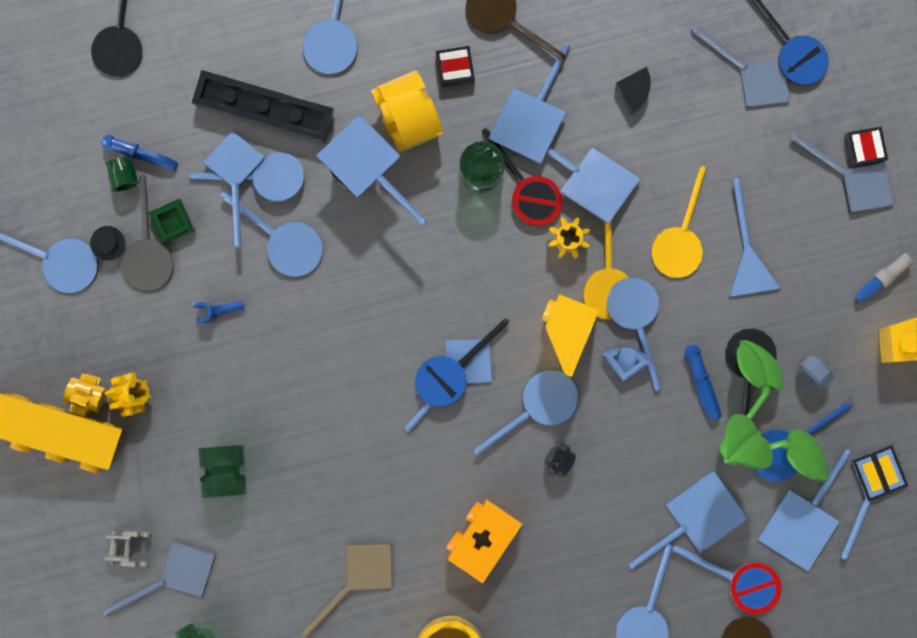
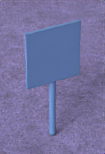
M564 44L561 49L565 57L570 49L569 44ZM557 58L538 98L513 88L488 140L539 164L542 163L566 114L565 111L544 102L564 59L560 60Z
M360 114L316 155L357 198L377 180L422 226L427 224L426 219L382 176L401 156Z
M593 147L579 166L551 148L546 153L574 172L560 193L608 225L640 181L639 177Z
M849 449L844 450L829 475L830 480L824 482L812 503L788 490L758 537V540L806 571H809L840 522L819 509L818 505L847 461L851 451Z
M712 471L666 504L681 527L630 562L629 568H636L684 532L699 553H702L748 520V518L716 473Z

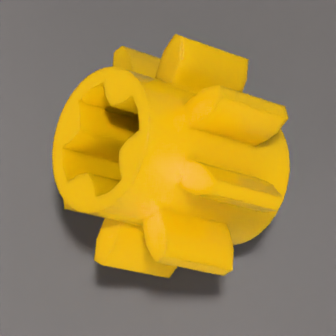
M561 217V227L559 230L550 227L548 231L555 236V240L551 241L548 247L553 248L557 246L560 250L559 259L565 253H571L572 257L577 259L578 247L588 249L590 246L587 242L583 241V236H586L590 229L581 230L578 226L580 220L578 217L573 223H567L566 219ZM569 230L575 233L573 238L578 243L572 242L569 246L564 245V237L560 236V233L566 235Z
M135 372L111 379L113 386L105 392L110 404V410H121V417H128L146 411L143 404L151 398L146 380L136 379Z
M82 373L80 379L73 377L70 379L63 398L65 403L71 404L70 413L89 417L91 411L100 412L106 399L105 392L107 391V388L99 386L102 378Z

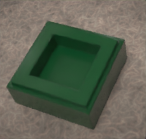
M180 198L148 212L164 245L196 231Z

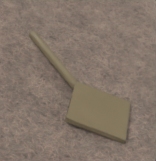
M391 544L346 545L347 585L303 631L304 637H308L351 590L392 589Z

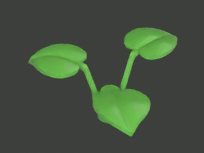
M747 340L739 341L737 361L740 371L752 385L762 388V394L746 416L735 414L728 420L724 441L720 443V452L724 458V463L733 466L740 464L752 469L764 470L770 467L773 462L772 450L786 448L788 449V461L799 473L819 482H827L830 480V473L825 454L819 443L809 433L800 429H794L788 433V440L769 444L761 436V431L757 430L752 419L770 395V389L779 391L783 388V374L777 361L768 351Z

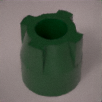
M128 156L106 162L108 178L113 192L130 190L139 185L136 171Z

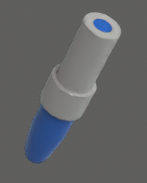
M904 253L888 267L882 268L877 272L874 278L857 292L859 302L866 301L881 289H885L893 283L897 276L914 263L911 257Z

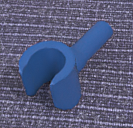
M243 301L215 306L211 303L199 302L193 307L195 309L204 307L208 309L206 318L196 320L200 323H211L216 319L217 315L245 309Z

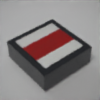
M470 46L436 51L441 87L475 82Z
M882 126L845 134L852 168L888 160Z

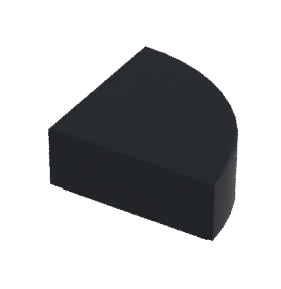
M647 67L615 84L631 115L642 107L649 95L651 79Z

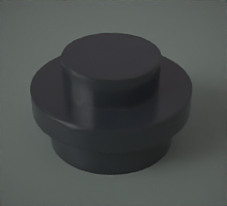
M112 226L98 228L90 239V247L93 254L106 261L114 260L121 256L126 245L122 232Z
M563 443L559 447L554 446L549 451L545 459L547 474L551 476L557 475L561 478L567 475L576 458V454L571 451L569 445Z

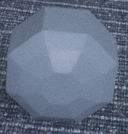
M808 356L799 365L798 369L802 375L818 389H825L834 380L833 373L828 365L815 356Z

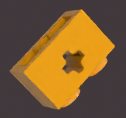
M488 499L485 500L483 505L479 502L475 503L465 518L470 524L463 534L457 531L446 549L451 551L447 560L481 583H484L522 526L519 520ZM486 529L489 531L488 539L491 542L488 546L482 543L478 548L475 546L476 539L473 534L475 532L481 534Z

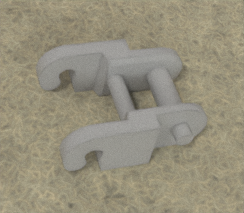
M126 530L122 532V535H117V531H112V534L105 537L110 539L109 556L104 557V560H109L112 565L115 564V561H120V566L149 567L148 561H135L130 557V543L134 537H151V532ZM118 540H125L124 556H117Z

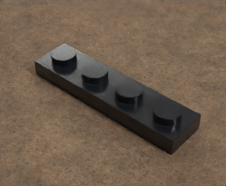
M201 70L191 102L193 105L322 143L326 141L334 114V108Z

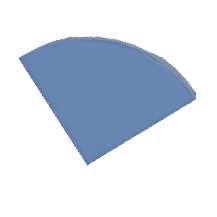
M616 347L603 353L622 382L652 362L645 353L632 347Z

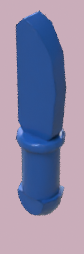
M106 135L102 138L103 148L129 156L132 160L138 158L170 170H176L178 165L175 160L140 148L138 143L133 144L115 138L112 135Z
M689 344L685 349V357L688 358L694 376L693 381H696L695 384L704 411L711 419H720L722 413L711 380L708 378L710 375L706 372L700 354L702 351L697 345Z

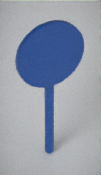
M846 402L805 432L810 435L814 434L850 409L851 403ZM774 429L762 433L761 436L771 444L781 440H788L789 432ZM786 448L772 450L773 462L770 467L764 470L755 469L761 477L773 482L788 480L797 473V470L788 461V449Z

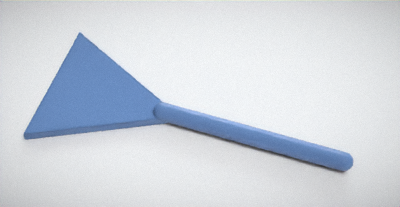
M736 177L733 182L744 251L729 297L781 289L751 248L741 181Z

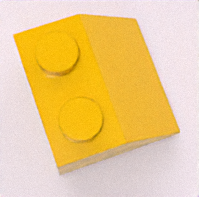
M559 294L557 301L549 300L542 320L547 322L546 331L564 375L572 377L599 310Z

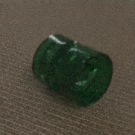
M485 141L474 142L466 147L461 154L459 162L460 179L466 188L479 194L489 193L496 189L502 181L505 161L498 147Z
M244 445L198 448L199 468L205 471V475L200 478L201 498L247 494L246 474L240 472V468L245 464Z

